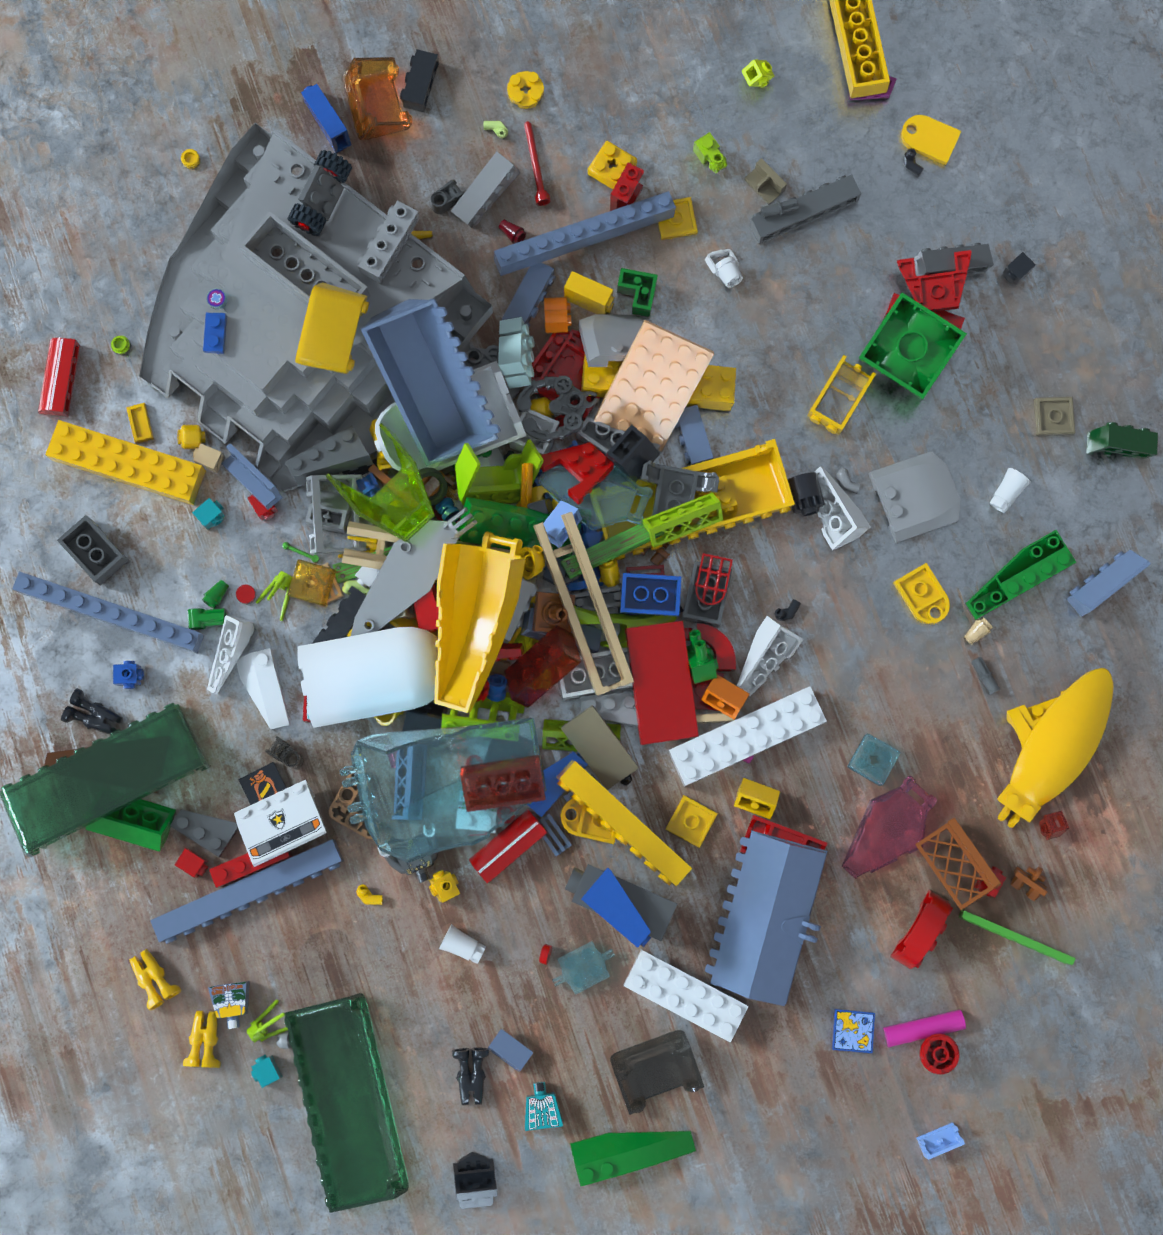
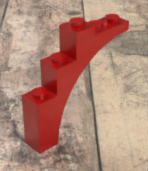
M433 584L431 590L414 603L418 627L431 633L437 631L436 620L439 619L437 590L435 584ZM502 643L495 662L503 658H508L509 660L520 658L524 652L523 643Z

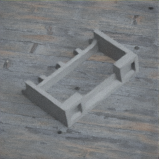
M361 474L311 475L306 477L307 497L312 496L314 534L309 535L310 554L344 553V548L323 547L319 481L349 480L352 522L359 523L358 515H364V511H358L357 496H363V493L357 492L356 479H362ZM355 540L353 547L346 548L367 551L366 547H360V541Z

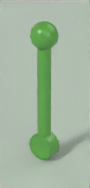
M284 542L282 545L284 549H290L305 557H308L314 563H317L319 561V557L317 555L312 556L304 551H301L293 546H290L288 542Z

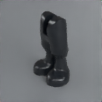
M76 688L72 693L70 704L89 711L91 715L84 714L71 706H67L61 715V721L65 723L78 720L83 722L87 729H94L110 735H114L117 729L103 723L104 719L107 718L109 721L118 724L122 720L121 716L104 707L102 703L95 702L92 704L87 701L83 691L79 688Z
M482 1047L471 1048L473 1059L472 1073L469 1070V1048L452 1050V1057L458 1059L460 1064V1070L457 1073L456 1079L459 1083L461 1105H469V1091H474L475 1105H482L486 1076L481 1067L483 1058L489 1056V1049Z

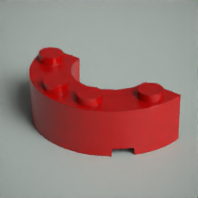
M929 889L920 904V910L914 923L906 935L899 940L890 957L909 969L919 968L928 951L932 952L937 945V936L939 934L942 935L947 927L945 921L953 910L951 902Z

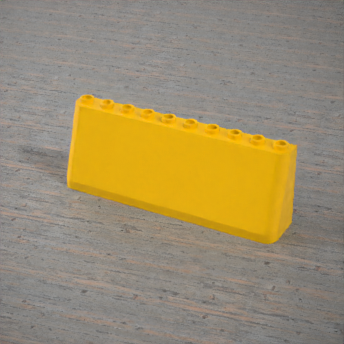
M768 440L766 444L756 445L751 449L683 467L682 469L698 472H715L718 477L725 475L738 504L737 511L729 516L723 515V521L667 543L674 545L680 543V539L688 537V540L698 538L700 533L706 532L709 535L718 532L717 529L724 527L726 530L736 527L735 523L743 522V524L754 522V518L760 516L762 519L773 516L772 513L779 511L780 514L791 511L790 507H793L795 503L776 440ZM638 480L636 483L630 482L612 488L607 487L605 492L600 488L592 490L590 497L600 529L603 532L604 540L643 523V519L652 516L657 484ZM694 518L690 525L697 524L700 518ZM675 526L673 532L679 531L681 527ZM650 541L614 559L626 558L625 555L630 553L633 556L644 553V549L651 548V550L660 549L662 545L653 548Z

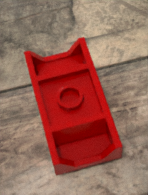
M752 815L745 834L746 838H750L751 831H756L823 850L827 846V842ZM741 845L739 852L745 854L747 847Z

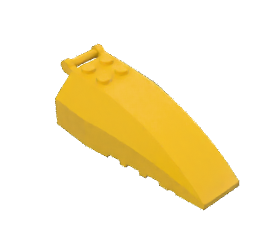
M485 532L482 546L443 543L437 580L439 619L436 620V627H438V640H436L438 660H435V704L470 713L500 651L519 599L525 559L519 555L523 544L521 539L514 538L512 540L495 536L491 532ZM495 543L511 547L510 553L492 549L491 544Z

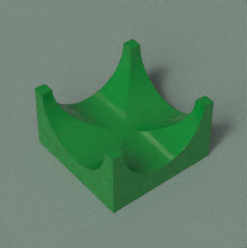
M901 293L859 356V361L884 374L918 399L923 400L967 333L906 294Z

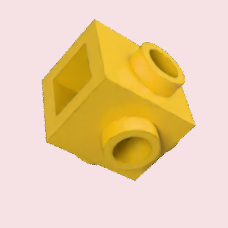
M440 870L434 873L433 878L429 880L431 884L429 889L434 897L437 896L438 900L442 903L460 894L456 886L459 883L454 873L451 874L448 871Z

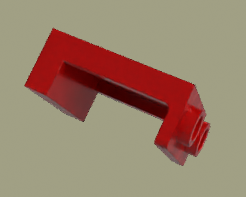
M627 163L611 192L610 211L636 202L643 189V185L639 183L644 174L643 169Z

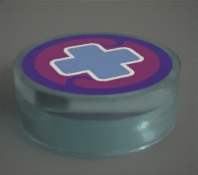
M212 289L208 292L206 300L211 308L219 310L226 306L227 296L224 291Z

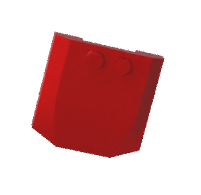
M571 330L551 335L532 363L534 377H531V382L532 380H542L546 376H567L571 379L573 386L581 391L585 351L579 331ZM547 387L538 388V393H535L540 397H546L549 401L559 397L554 388L547 390ZM587 396L586 400L592 402L594 398L599 400L601 397ZM573 400L571 402L572 405H577L580 403L579 400ZM595 405L586 408L582 417L583 421H585Z

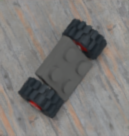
M320 151L314 163V168L298 198L303 204L295 203L287 218L292 225H295L294 227L313 236L321 234L344 189V186L340 183L346 182L353 168L348 163L349 161L344 160L342 156H337L336 153L333 154L331 151Z

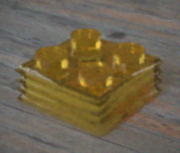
M298 559L287 595L326 606L336 570ZM309 580L315 581V584L310 586Z

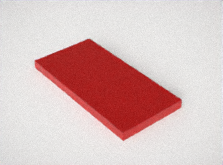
M683 621L625 628L630 671L634 680L632 686L640 744L645 745L698 737Z

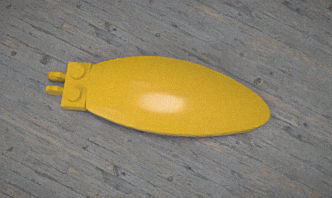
M1107 669L1091 670L1076 680L1048 708L1030 733L1015 764L1010 784L1006 786L997 798L1000 803L1005 805L998 815V820L1004 821L1011 810L1015 812L1008 821V827L1013 828L1019 822L1020 817L1030 823L1042 808L1041 806L1063 792L1081 774L1091 760L1106 728L1113 698V680L1111 673Z

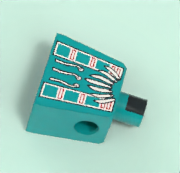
M545 1082L533 1083L534 1095H527L525 1131L562 1127L563 1119L555 1092L546 1093Z

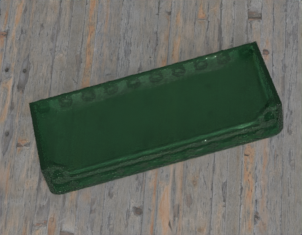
M170 703L163 707V711L159 713L155 711L146 715V719L141 722L136 720L128 724V728L122 731L121 729L110 733V737L104 740L100 738L93 741L92 746L86 749L82 747L75 750L74 755L68 758L63 756L57 759L56 764L50 767L45 765L37 770L38 773L32 776L27 774L19 778V782L15 784L9 783L1 787V801L24 855L33 857L40 853L39 848L46 849L47 846L190 774H195L194 770L204 771L211 766L181 706Z
M362 993L285 1012L284 1022L290 1036L289 1044L294 1054L293 1062L295 1067H297L298 1084L302 1089V1102L307 1111V1124L311 1129V1142L315 1147L316 1164L320 1169V1181L322 1187H324L326 1195L325 1204L329 1209V1213L388 1201L401 1196L408 1191L409 1182L365 996Z

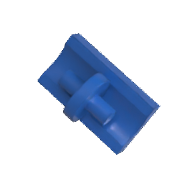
M372 473L356 480V484L360 492L363 493V497L371 512L380 508L382 503L388 504Z

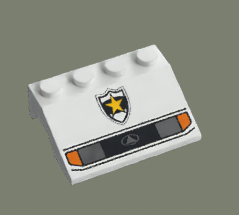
M306 780L234 813L237 826L254 867L327 833L314 800L315 795Z

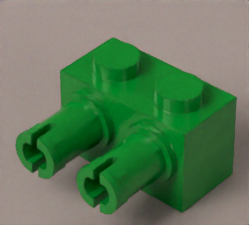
M699 630L690 631L691 645L686 647L690 674L694 683L717 678L716 670L719 669L716 658L713 656L712 649L708 648L705 641L702 640Z

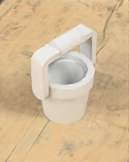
M730 249L714 251L707 255L705 258L707 265L727 288L735 287L742 281L743 277L738 268L739 262ZM726 255L728 256L727 258H724L721 261H719L716 265L712 261V259L720 258Z

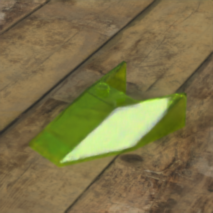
M381 423L379 426L392 440L401 464V470L373 497H368L340 482L329 473L326 477L358 516L407 542L435 514L416 462L396 434Z

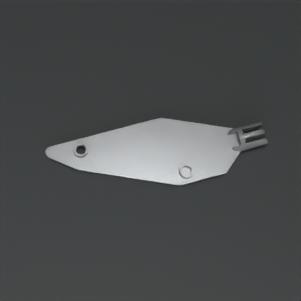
M467 507L448 521L424 520L393 544L355 616L351 636L378 631L431 590L439 574L443 543L456 544L461 535L478 523L475 519L462 530L460 529L463 524L473 517L471 513L458 523L455 522V520L468 511ZM367 622L372 624L371 628L367 627Z

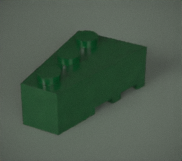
M1108 422L1105 426L1087 432L1086 454L1102 451L1106 456H1110L1111 452L1122 454V457L1143 459L1157 455L1158 433L1151 432L1148 428L1135 429L1132 425L1118 426L1116 422Z

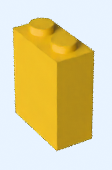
M571 272L564 286V297H566V300L590 312L607 314L611 313L614 307L613 301L615 297L613 296V289L576 272Z

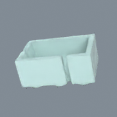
M522 317L501 320L499 335L502 337H499L498 366L503 376H505L509 389L531 385V377H534L532 362H534L532 347L535 346L534 338L529 335V327L527 324H524Z

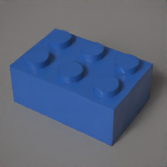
M623 573L620 613L678 617L682 577Z

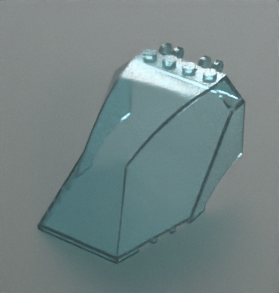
M534 718L465 727L374 733L356 741L350 754L352 766H346L339 770L341 776L353 773L355 777L342 781L343 787L357 785L360 802L349 805L347 809L352 813L362 810V813L352 816L350 818L351 824L364 821L367 831L380 851L407 863L440 851L466 845L473 846L489 838L491 832L498 827L504 826L506 820L513 815L519 814L521 808L526 804H531L547 791Z

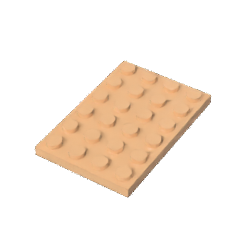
M644 320L594 417V422H602L610 425L612 428L626 431L632 424L651 443L659 444V451L662 452L708 367L714 351Z

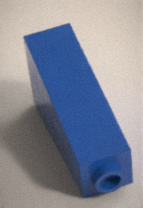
M318 84L307 86L301 92L303 100L334 152L337 154L351 146L346 127Z
M572 752L517 786L512 792L542 818L565 792L557 784L559 782L556 778L571 760L576 761L584 769L588 767V764L580 753Z
M607 868L581 899L637 948L640 945L644 947L651 939L649 936L651 931L612 871Z

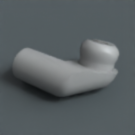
M841 468L837 473L840 487L858 493L860 484L852 482L848 475V470Z

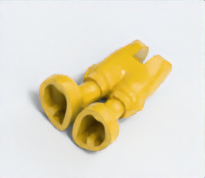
M145 949L140 954L147 966L146 968L143 967L137 956L129 960L138 980V985L147 992V1008L151 1011L161 1006L164 1000L178 995L182 990L178 985H170L163 978L165 976L164 968L160 967L148 949ZM152 980L157 983L163 998L155 990Z
M196 1010L192 1032L189 1036L192 1048L189 1056L183 1060V1066L200 1067V1047L204 1043L201 1067L220 1068V1061L215 1059L213 1055V1046L218 1041L215 1011H209L207 1026H203L204 1011Z

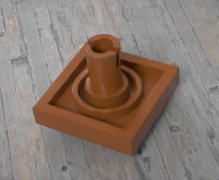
M536 591L532 631L571 634L572 630L567 619L568 612L563 608L559 594ZM569 594L574 606L575 595Z

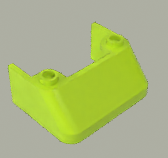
M528 439L522 453L509 455L503 466L480 467L481 463L469 443H464L455 464L458 498L462 505H465L467 497L503 504L517 503L521 497L522 464H533V485L544 460L531 439Z

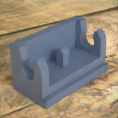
M502 1029L488 1046L489 1051L518 1072L522 1070L533 1054L531 1050Z

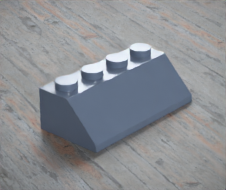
M1132 550L1125 553L1121 551L1113 557L1115 560L1113 563L1109 564L1107 562L1099 568V574L1096 576L1092 574L1086 578L1084 586L1080 588L1078 585L1069 592L1071 596L1067 600L1082 617L1094 610L1151 563Z

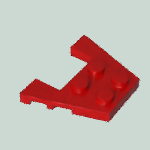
M971 250L954 252L956 270L952 272L916 276L914 258L897 260V265L915 301L932 312L959 309L972 252Z
M591 442L541 455L544 461L540 469L543 472L561 464L581 482L568 489V496L578 505L583 502V498L588 493L592 492V488L597 483H601L614 469V463Z

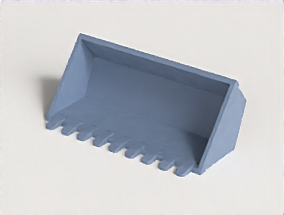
M408 299L371 317L368 323L362 326L361 331L425 465L429 466L460 454L464 443H469L473 449L497 440V433L501 429L497 424H492L490 419L494 418V414L491 410H486L484 407L488 401L485 396L479 395L477 390L481 389V385L478 381H472L471 376L475 372L472 367L466 366L464 363L468 359L467 354L459 352L457 346L461 345L460 339L452 337L450 331H453L455 328L451 322H446L443 317L448 314L446 308L439 307L436 299Z
M751 831L750 838L741 837L740 844L746 846L747 850L745 854H736L735 859L743 863L741 870L732 869L731 876L738 878L737 886L729 884L727 887V892L733 894L734 898L732 902L726 900L723 902L722 907L730 911L728 918L719 917L718 924L725 926L724 934L716 932L714 935V940L720 942L721 945L719 950L711 948L709 955L717 960L715 966L707 964L705 972L712 975L710 984L725 988L748 999L785 1006L803 941L807 940L817 943L818 940L815 936L806 934L807 927L815 931H819L821 928L820 925L809 922L828 851Z

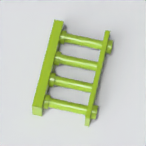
M506 692L505 699L498 702L491 701L486 697L483 702L480 700L475 703L469 717L457 716L459 710L451 708L450 715L442 714L441 731L519 741L520 724L515 723L517 713L524 714L526 695ZM479 708L490 709L488 720L477 719ZM498 710L510 712L508 723L496 721Z

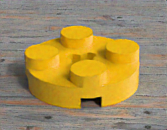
M522 71L510 77L507 86L508 97L519 108H533L543 98V82L536 72ZM525 86L530 88L526 94L524 91H521Z

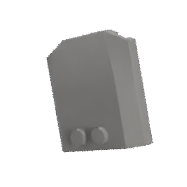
M596 314L580 319L578 327L588 367H607L608 361H624L644 320L651 323L653 321L636 315Z
M932 451L869 473L874 490L879 495L890 524L889 529L895 544L959 521L961 500L948 466Z

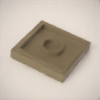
M1073 397L1034 399L1036 436L1074 435L1076 433Z

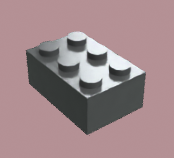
M87 515L81 518L57 540L89 577L100 586L129 561Z
M694 561L681 620L719 628L732 569L724 599L716 605H705L697 599L695 594V583L697 582L701 562ZM702 563L703 569L709 567L708 563ZM712 565L711 570L717 571L719 566ZM722 567V573L728 574L729 568ZM701 571L698 584L704 585L707 572ZM711 573L708 586L714 587L716 585L717 574ZM726 576L720 577L719 589L725 590ZM697 587L698 595L702 599L704 588ZM708 589L706 591L705 602L712 603L714 590ZM718 591L715 602L722 598L723 592Z

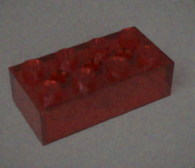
M556 625L504 671L512 701L529 708L581 663L573 633Z
M539 755L461 766L460 777L467 812L546 800Z

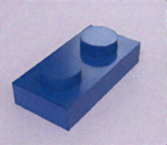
M206 312L204 353L224 354L226 313Z

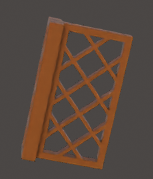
M952 818L947 824L915 844L961 911L1001 886L998 878L955 818ZM946 829L951 834L950 843L939 841L940 833ZM926 842L936 843L934 854L926 853L921 846ZM938 844L950 846L948 857L936 855ZM952 847L961 848L963 851L962 860L950 857ZM936 857L947 859L945 870L935 867ZM949 860L961 862L959 873L948 871ZM963 863L973 865L975 868L973 876L962 874ZM947 874L959 876L957 887L949 886L946 883ZM961 877L973 879L971 890L959 888ZM975 879L984 881L988 888L982 892L974 891ZM958 890L970 892L969 901L961 904L957 899Z

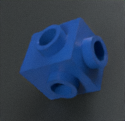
M123 661V664L113 665V684L123 686V689H135V685H141V680L144 679V670L141 669L140 665L135 664V661Z

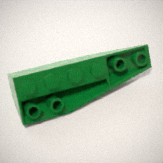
M1054 530L1023 548L965 604L976 620L1075 564L1076 561L1058 531Z

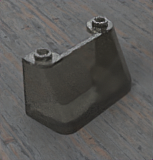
M675 1030L623 1049L610 1057V1062L629 1115L642 1112L646 1107V1099L683 1086L684 1090L688 1092H696L704 1088L691 1046L685 1032L682 1030Z

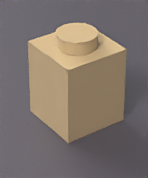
M200 444L199 448L194 450L193 461L210 471L218 473L225 456L221 451Z

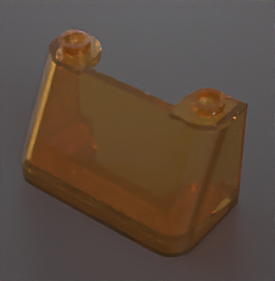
M394 57L353 58L344 73V87L359 140H369L405 131L412 125V116L409 115L408 111H401L394 80L399 74V67Z

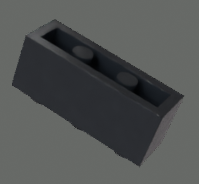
M417 49L415 56L412 55L410 60L411 70L406 73L405 77L406 86L405 89L402 88L400 93V100H402L404 108L425 112L439 65L438 54Z

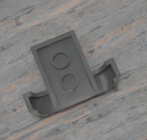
M650 460L643 465L641 475L642 481L657 484L652 516L694 500L695 491L717 493L719 477L715 472L705 473L656 464Z

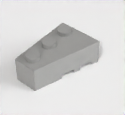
M522 577L519 599L504 638L505 640H511L515 629H518L523 618L521 616L523 612L526 613L529 608L530 602L528 600L530 596L534 597L538 589L536 577L529 580Z

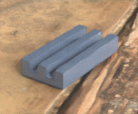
M550 813L539 820L560 848L557 851L547 836H543V839L555 856H558L572 846ZM546 820H550L552 825L555 827L557 832L565 841V846H563L560 843L556 835L553 833L551 828L546 823Z

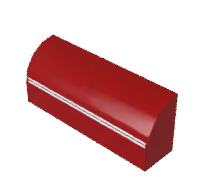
M50 339L38 409L39 414L69 416L80 344L75 339Z
M527 809L475 853L469 861L488 884L546 835L548 831L533 813Z

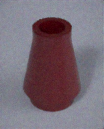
M506 219L500 222L499 229L502 230L513 244L524 241L526 237L524 228L508 222Z

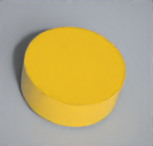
M187 149L182 153L181 161L186 168L194 169L200 164V156L197 151Z

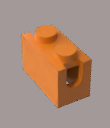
M717 675V678H714L709 684L701 701L735 720L750 694Z

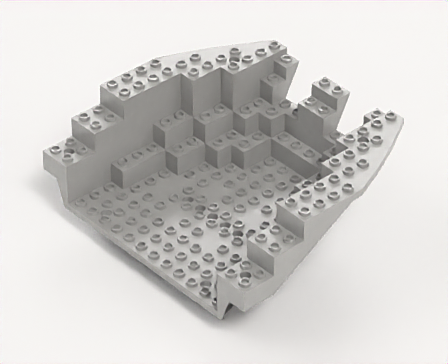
M254 123L229 152L180 245L169 258L147 331L139 376L166 398H169L180 385L177 379L182 381L201 396L197 422L224 444L236 433L237 428L235 425L240 427L260 443L255 467L281 490L287 492L300 486L294 480L285 461L351 425L368 454L377 451L369 431L371 422L374 419H378L380 414L394 403L395 400L361 331L362 326H365L371 317L408 299H436L438 306L445 307L448 314L443 316L445 321L451 322L455 328L453 331H450L452 337H458L461 341V345L457 346L459 352L467 353L470 349L469 341L491 316L493 308L488 301L474 291L462 272L412 234L408 237L381 284L361 274L358 268V260L362 254H366L370 240L372 238L375 239L380 223L382 221L385 222L388 216L346 183H340L344 186V189L319 236L307 234L305 231L294 227L295 225H292L287 218L295 203L303 204L298 198L314 168L316 160L276 129L270 134L257 123ZM296 167L303 169L299 175H294L292 171ZM274 249H282L280 256L275 257L272 255ZM290 260L297 261V266L295 268H288L287 263ZM415 260H421L423 265L420 268H414L412 263ZM305 272H311L312 278L304 280L302 275ZM322 282L368 296V311L359 318L351 351L352 359L355 360L354 368L348 374L305 366L295 362L311 291L315 285ZM217 289L224 293L225 300L222 305L215 307L208 303L207 297L212 290ZM206 312L226 313L227 315L224 354L204 353L203 351Z

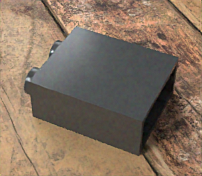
M589 864L585 872L574 867L565 887V890L575 894L571 902L594 911L581 898L604 871ZM616 877L651 931L649 936L662 941L677 903Z

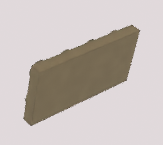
M593 705L561 727L562 731L607 790L639 768Z

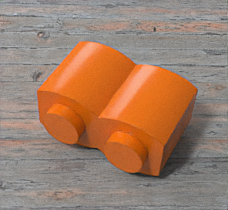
M566 297L544 298L545 332H568V326H572L571 315H567L571 314L570 302H567Z

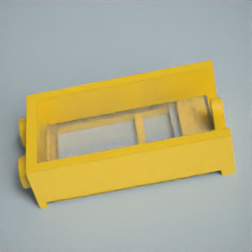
M845 355L839 361L807 415L813 423L822 424L830 433H837L839 435L876 375L873 372L870 376L861 371L862 366L859 364L853 366L845 361L847 356Z

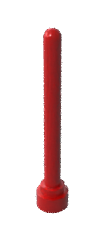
M527 121L524 127L537 187L535 201L536 205L545 206L551 202L550 196L544 190L532 125Z

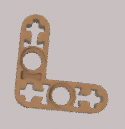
M354 769L349 773L328 810L329 816L361 836L374 840L380 835L379 825L350 809L367 779L364 771ZM358 773H361L360 777L362 778V781H357L354 785L358 787L357 790H355L353 787L347 786L348 782L353 784L355 780L353 778L354 774L357 775ZM346 789H350L353 792V797L350 800H344L342 797V793ZM340 806L341 812L347 814V811H350V814H348V816L346 817L345 823L342 821L344 817L340 815H337V817L334 816V808L338 809ZM352 816H358L360 819V823L356 827H352L349 823ZM364 820L367 821L365 824L367 827L375 826V835L371 834L368 836L369 832L365 829H362V832L359 831L364 824Z

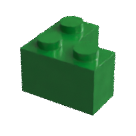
M621 268L617 293L634 296L632 314L650 317L658 275Z

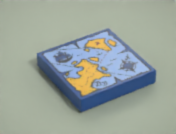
M835 1009L832 1050L872 1053L875 1013Z

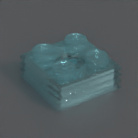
M867 733L864 735L847 767L873 783L882 786L901 752ZM876 755L878 763L871 764V759L869 758Z

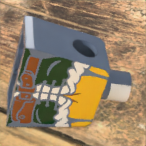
M249 981L208 987L216 1017H227L228 1029L240 1027L239 1015L248 1014Z

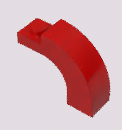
M697 623L696 630L701 632L702 640L712 649L718 662L719 669L716 672H734L736 670V657L733 646L728 638L721 631L710 625ZM684 628L686 641H690L689 632L693 628Z

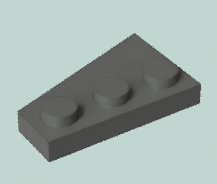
M182 809L170 825L218 857H221L239 829L235 822Z

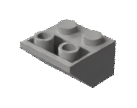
M320 490L322 529L346 534L352 509L351 496ZM312 500L309 504L305 521L309 527H314Z

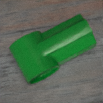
M189 609L188 628L191 630H203L206 627L223 626L225 616L227 615L226 609Z

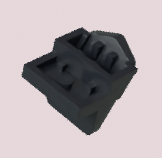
M471 1152L459 1159L457 1163H453L456 1199L459 1201L460 1208L491 1206L493 1204V1197L497 1196L493 1159H488L483 1155Z

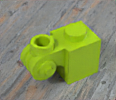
M710 132L694 141L693 151L703 165L709 162L710 170L715 173L727 167L726 157L720 153V146Z

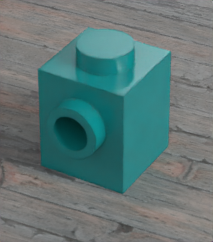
M210 498L192 512L207 530L219 525L225 516L222 512L224 509L217 500L213 502Z
M265 1054L255 1060L256 1064L251 1066L253 1069L251 1071L252 1077L256 1082L259 1081L262 1088L283 1077L273 1055L267 1058Z

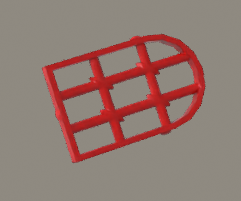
M702 554L697 582L695 583V594L701 603L716 605L724 599L733 559ZM704 556L710 557L707 569L702 568ZM713 558L721 560L719 570L717 571L711 570ZM724 560L730 562L728 574L722 573ZM701 571L707 572L704 585L698 584ZM711 573L718 575L714 587L708 586ZM722 576L727 577L725 590L718 588L720 577ZM697 587L704 588L702 599L698 595ZM708 589L714 590L712 603L705 602ZM718 591L723 592L722 598L715 602Z

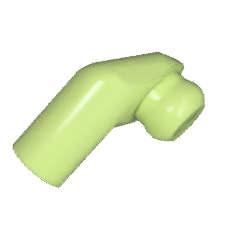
M484 121V130H493L499 138L507 137L508 129L501 121Z
M348 580L344 582L342 591L345 594H350L348 590L351 586H354L364 595H367L370 590L368 586L366 589L361 586L357 580Z

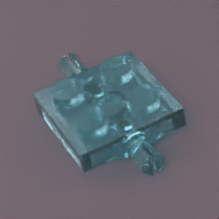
M593 941L558 958L557 960L562 968V975L552 979L555 987L567 982L576 995L609 978L610 975L606 969L605 961L615 956L612 953V948L601 954L596 949Z

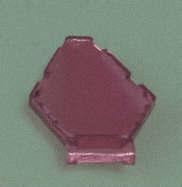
M910 775L904 779L900 787L871 799L842 867L857 879V877L869 871L873 873L897 861V857L907 852L911 854L917 851L918 848L915 844L925 837L927 814L936 804L937 798L932 794L929 795L916 783V779ZM910 789L924 800L922 805L908 794Z

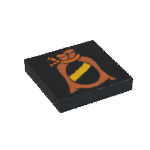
M274 762L238 779L250 805L287 789Z

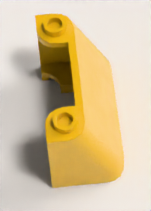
M323 282L315 285L309 298L295 362L305 366L345 374L352 371L355 360L352 359L351 355L359 318L368 311V296Z

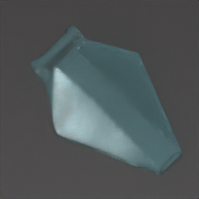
M614 465V469L601 483H597L592 488V492L588 493L583 498V502L578 505L568 496V489L581 482L566 468L555 466L546 472H542L538 484L549 491V495L558 503L562 500L578 508L582 517L581 522L592 531L623 521L637 525L642 524L646 505L653 494L651 488L638 486ZM636 495L642 496L636 513H630Z

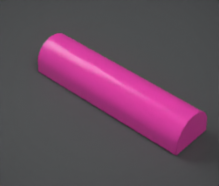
M958 1009L883 1027L887 1047L889 1048L923 1040L933 1034H948L965 1030L966 1024L962 1011Z

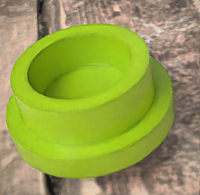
M116 336L111 341V348L117 354H124L129 350L130 342L125 336Z

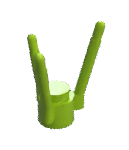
M280 571L278 576H275L273 581L256 600L258 604L272 589L267 597V600L270 601L278 588L283 591L287 588L280 621L284 619L290 593L294 586L291 583L293 577Z
M278 999L256 1020L250 1023L251 1027L247 1029V1034L254 1043L258 1040L263 1042L267 1038L290 1029L285 1027L265 1034L268 1032L267 1027L285 1016L284 1012L265 1024L260 1022L279 1003Z

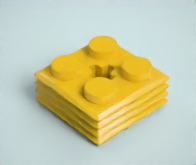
M606 141L588 167V175L614 189L627 163L636 166L637 158L613 143ZM614 164L616 167L609 168V165Z

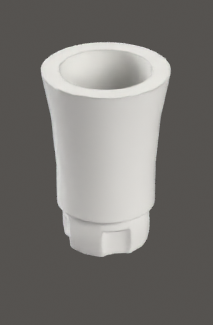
M1008 468L1003 481L994 493L990 505L996 510L1005 513L1031 481L1019 471Z
M452 924L439 947L440 950L453 953L468 961L470 959L477 964L486 946L478 943L477 940L466 935Z

